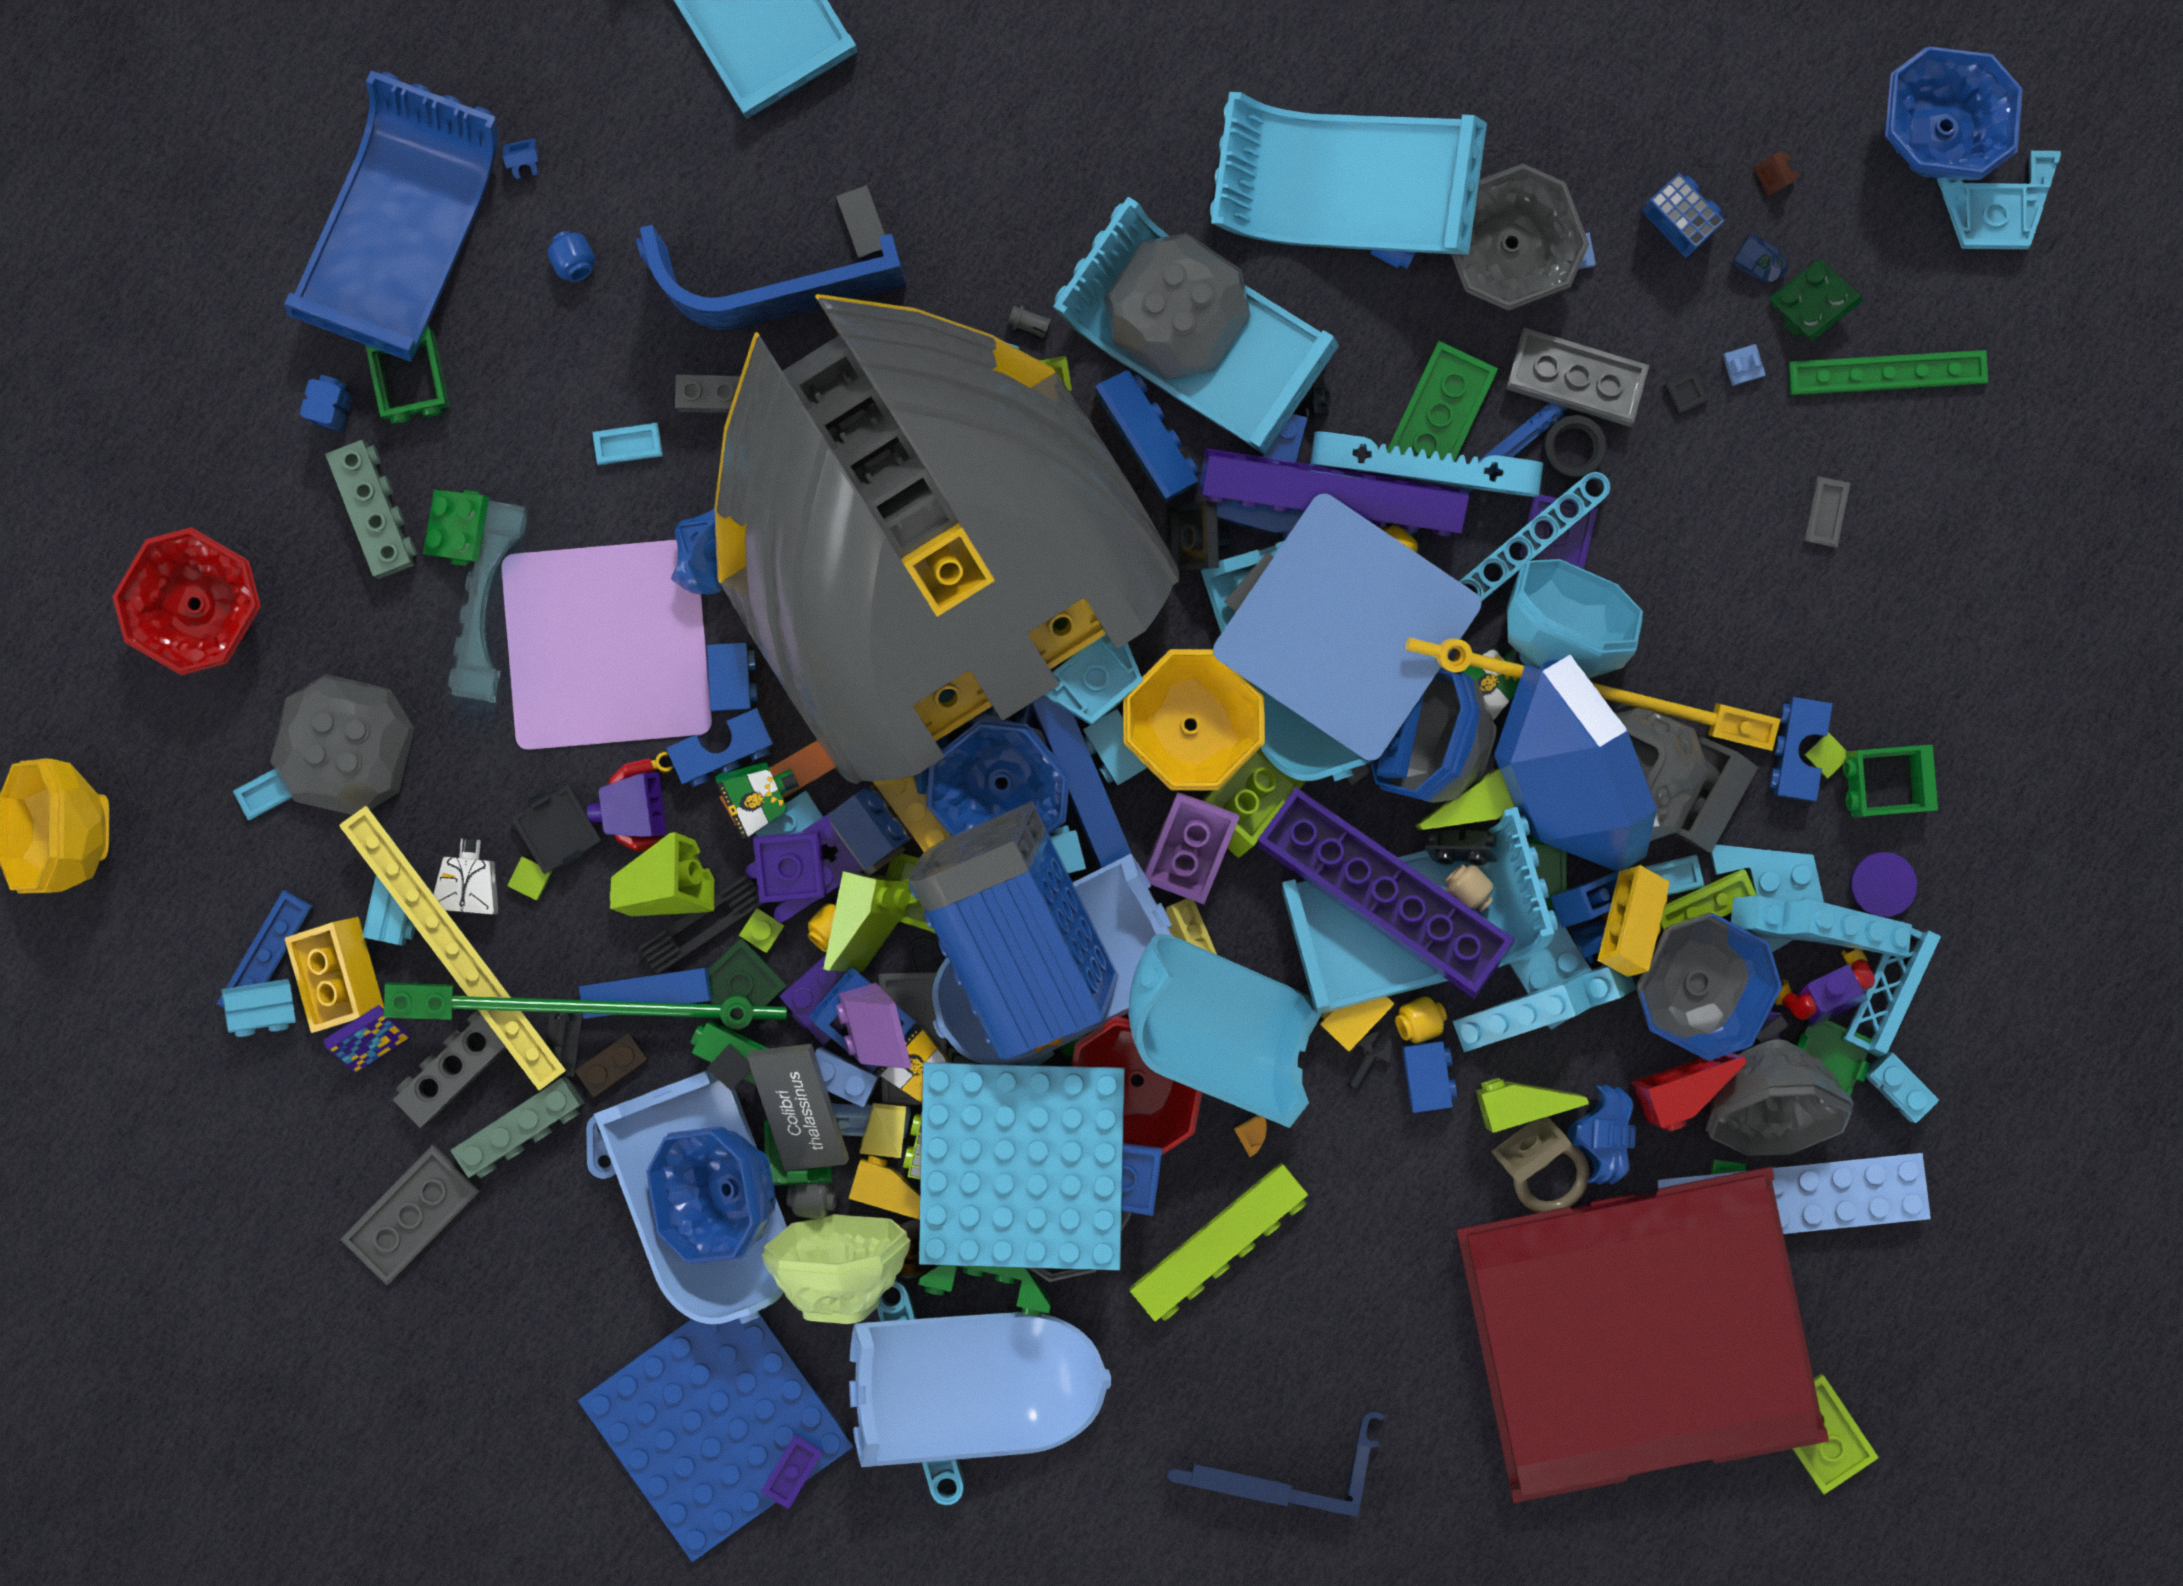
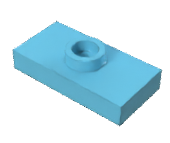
M804 791L786 803V812L757 830L755 834L763 836L798 833L823 818V815L808 792Z

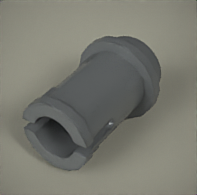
M1023 305L1020 308L1013 306L1007 323L1013 326L1012 330L1019 328L1044 339L1051 319L1024 310Z

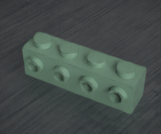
M360 440L326 453V458L373 577L381 579L416 565L413 556L417 555L415 546L411 538H405L401 526L405 524L399 507L392 506L389 495L393 494V490L386 476L381 477L377 465L381 464V460L375 446H369L367 442Z
M567 1076L562 1077L450 1151L468 1178L477 1174L481 1179L497 1168L494 1162L503 1156L508 1161L524 1151L522 1144L533 1138L536 1143L550 1134L552 1131L549 1126L558 1120L565 1124L580 1113L577 1108L583 1105L584 1101Z

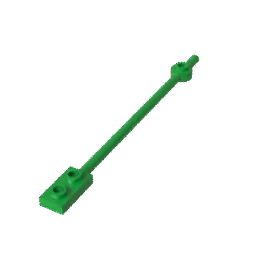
M390 982L385 983L384 1018L451 1020L452 1009L721 1018L727 1027L742 1029L752 1019L786 1020L787 1011L786 1007L752 1006L750 1001L742 995H731L721 1005L453 996V985ZM740 1008L743 1011V1015L735 1019L730 1015L731 1010Z

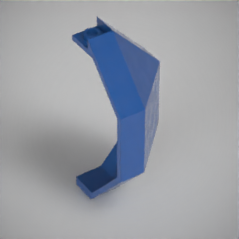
M1570 654L1561 660H1548L1540 666V669L1525 663L1494 754L1514 807L1518 808L1520 816H1526L1530 829L1529 836L1614 871L1625 870L1647 856L1657 813L1656 805L1629 733Z

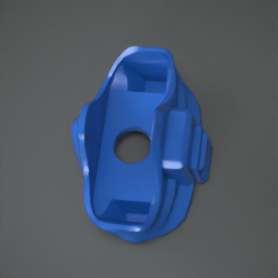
M713 509L698 517L682 520L674 532L678 547V562L671 580L694 594H716L723 589L717 579L715 510Z
M1595 1084L1594 1089L1599 1097L1595 1109L1583 1118L1573 1122L1568 1127L1567 1137L1593 1163L1595 1170L1587 1183L1601 1185L1608 1182L1612 1185L1622 1179L1630 1170L1627 1148L1635 1147L1636 1126L1628 1124L1634 1108V1102L1618 1086L1612 1088L1608 1085L1600 1086Z

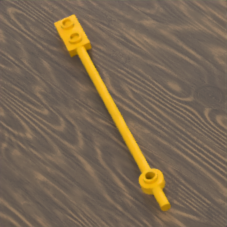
M1408 637L1405 644V650L1435 657L1443 669L1454 673L1464 671L1468 666L1521 678L1524 665L1472 653L1470 646L1465 641L1457 638L1446 639L1439 645ZM1451 649H1455L1457 656L1454 660L1450 661L1448 653ZM1592 683L1605 700L1710 725L1708 731L1710 736L1770 751L1773 750L1781 719L1718 703L1715 705L1714 712H1709Z

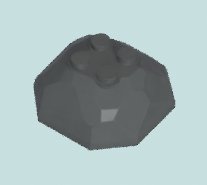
M1188 233L1140 242L1104 296L1113 343L1168 380L1214 371L1251 316L1242 269Z
M325 674L285 699L270 763L294 802L354 815L365 806L372 810L400 793L415 728L391 689Z

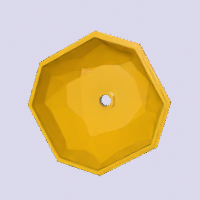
M1170 649L1142 677L1143 681L1123 699V744L1171 791H1218L1265 743L1264 695L1248 680L1218 661L1214 656L1213 649ZM1188 719L1195 721L1196 729L1188 731L1184 726V722Z
M37 759L12 764L0 793V865L10 890H17L21 894L62 892L93 878L99 861L104 860L108 853L109 802L107 797L97 794L71 763L54 759Z

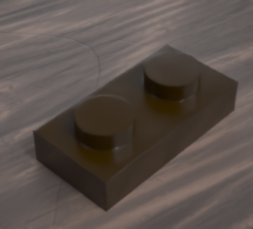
M629 1032L576 1069L575 1072L594 1098L647 1061L648 1057Z

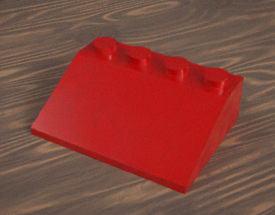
M1730 1053L1710 1061L1699 1058L1630 1082L1642 1120L1662 1129H1667V1131H1673L1686 1126L1685 1120L1693 1118L1746 1064L1745 1057Z

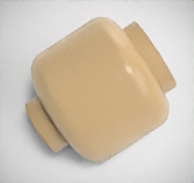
M1461 864L1444 881L1447 884L1446 892L1478 913L1482 912L1493 901L1490 894L1493 891L1494 884L1476 865L1466 867L1464 864Z

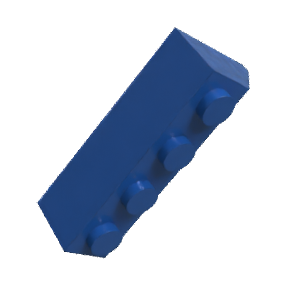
M1128 369L1096 385L1095 395L1165 505L1198 484L1196 476L1200 472L1191 457L1185 460L1178 448L1183 445L1173 429L1167 431L1161 420L1165 419V416L1156 402L1150 404L1144 395V392L1148 391L1142 378L1139 374L1133 376Z

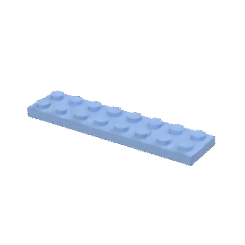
M1922 1153L1772 1168L1775 1179L1772 1182L1783 1234L1931 1219ZM1740 1172L1657 1180L1658 1189Z

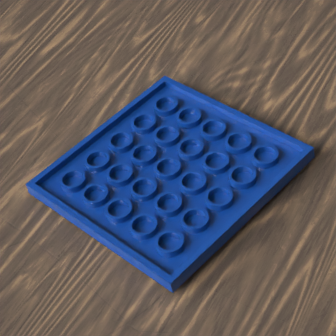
M758 1311L760 1317L741 1324L740 1319L722 1324H705L690 1319L578 1400L692 1562L776 1503V1501L762 1494L761 1490L795 1433L824 1450L807 1480L854 1447L853 1442L760 1311Z

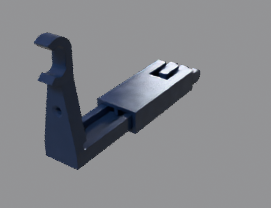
M1370 1412L1364 1415L1361 1420L1346 1496L1350 1497L1349 1501L1293 1490L1290 1484L1192 1464L1191 1472L1178 1469L1169 1470L1167 1472V1479L1177 1484L1281 1506H1288V1503L1358 1517L1370 1448L1380 1446L1377 1440L1370 1441L1367 1438L1368 1424L1373 1418L1381 1421L1386 1417L1379 1412Z

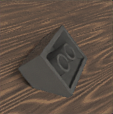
M1697 735L1709 774L1680 831L1673 833V835L1711 853L1759 767L1740 753Z

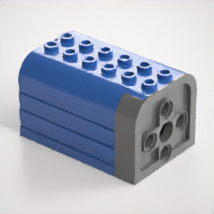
M1033 801L950 836L935 844L921 855L909 877L910 890L913 896L919 899L924 909L926 922L930 928L934 929L939 939L941 952L946 958H949L954 968V977L958 985L964 988L968 996L969 1007L974 1016H978L983 1026L984 1037L987 1043L993 1046L998 1058L1007 1059L1024 1054L1039 1046L1041 1047L1056 1039L1103 1021L1119 975Z

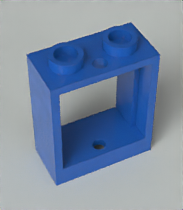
M852 966L808 1016L817 1027L846 1051L844 1036L830 1025L837 1016L836 1005L841 1004L838 994L872 984ZM896 1004L902 1032L906 1040L913 1032L914 1027L912 1026L916 1021ZM863 1064L872 1072H874L877 1067H881L877 1065Z

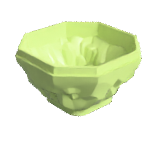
M832 1214L827 1215L822 1220L809 1219L791 1223L764 1246V1253L761 1255L768 1272L774 1276L777 1285L785 1292V1296L790 1302L803 1312L804 1319L818 1322L851 1324L860 1322L870 1315L880 1305L882 1294L895 1285L896 1275L901 1271L904 1259L909 1251L910 1239L907 1237L906 1231L889 1218Z

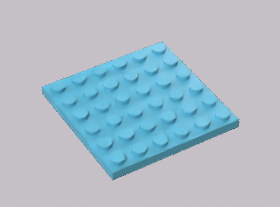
M923 1063L919 1264L1120 1270L1125 1068Z

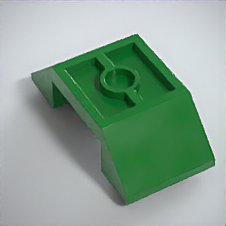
M935 1265L931 1270L921 1275L918 1284L925 1286V1292L944 1295L945 1291H952L957 1267L960 1266L963 1267V1273L982 1277L983 1272L996 1274L995 1280L1014 1284L1015 1279L1022 1280L1016 1306L1022 1308L1023 1314L1041 1317L1042 1312L1049 1314L1051 1306L1049 1295L1035 1273L1027 1267Z

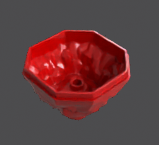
M192 527L146 539L112 596L124 642L181 676L227 664L261 608L249 560ZM195 598H198L201 605L199 609L192 610V602Z

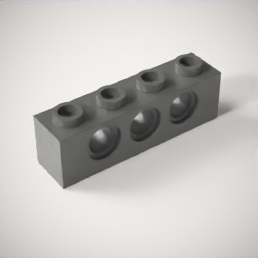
M676 374L675 408L679 412L729 413L741 376Z
M478 1010L467 1019L470 1025L462 1033L456 1030L444 1041L443 1044L447 1048L438 1056L432 1053L421 1063L419 1067L423 1071L414 1079L408 1076L396 1088L399 1094L393 1101L419 1128L425 1127L506 1049V1046ZM476 1032L481 1033L486 1039V1045L482 1051L475 1050L470 1043L472 1035ZM452 1055L457 1056L462 1062V1069L458 1074L451 1073L447 1068V1060ZM428 1078L433 1079L438 1084V1092L434 1097L426 1095L423 1090V1084Z

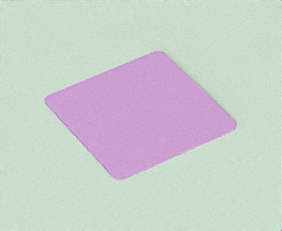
M676 540L510 554L504 558L501 569L515 737L520 747L532 750L702 735L709 731L712 725L702 598L701 594L691 593L671 580L678 562Z

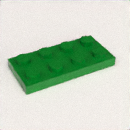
M1438 341L1389 444L1387 453H1391L1395 446H1399L1400 454L1404 455L1409 447L1412 448L1414 457H1417L1420 450L1424 449L1427 458H1430L1434 451H1438L1440 460H1443L1447 453H1451L1454 462L1498 368Z

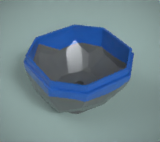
M1443 668L1439 669L1424 692L1407 778H1383L1377 776L1380 757L1370 762L1375 784L1379 785L1381 790L1435 803L1459 799L1472 783L1479 781L1485 771L1496 737V725L1493 722L1479 683L1464 672L1454 673Z

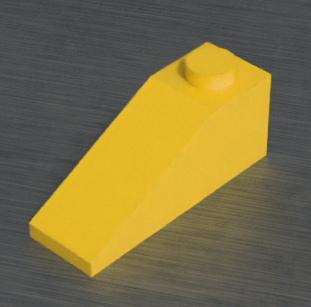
M869 1155L868 1160L861 1158L849 1199L920 1220L921 1193L896 1169L887 1166V1159L874 1155Z

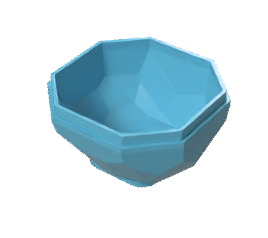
M1561 559L1527 561L1526 565L1521 566L1507 604L1508 643L1520 653V660L1524 664L1527 663L1538 669L1548 660H1561L1570 654L1589 679L1623 668L1635 654L1643 611L1618 584Z

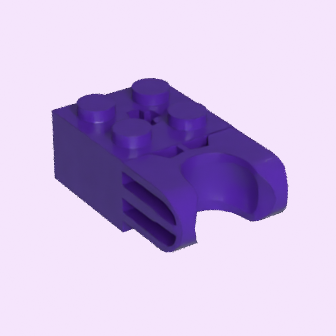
M827 815L801 831H820L822 853H824L823 847L825 845L831 848L836 846L838 849V853L834 854L837 857L834 862L830 859H823L826 895L840 887L843 872L862 873L864 871L830 825L831 821ZM754 861L747 866L745 872L749 878L757 879ZM822 898L785 901L775 909L774 917L778 923L785 922Z

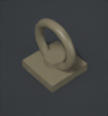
M1548 1116L1531 1121L1491 1151L1498 1162L1514 1179L1515 1191L1520 1201L1527 1208L1537 1213L1572 1207L1583 1196L1588 1186L1587 1181L1590 1178V1169L1586 1156L1581 1149L1570 1143L1565 1134ZM1561 1153L1569 1156L1573 1160L1577 1171L1576 1180L1571 1190L1563 1197L1553 1201H1543L1534 1197L1528 1189L1527 1179L1537 1171L1545 1168Z

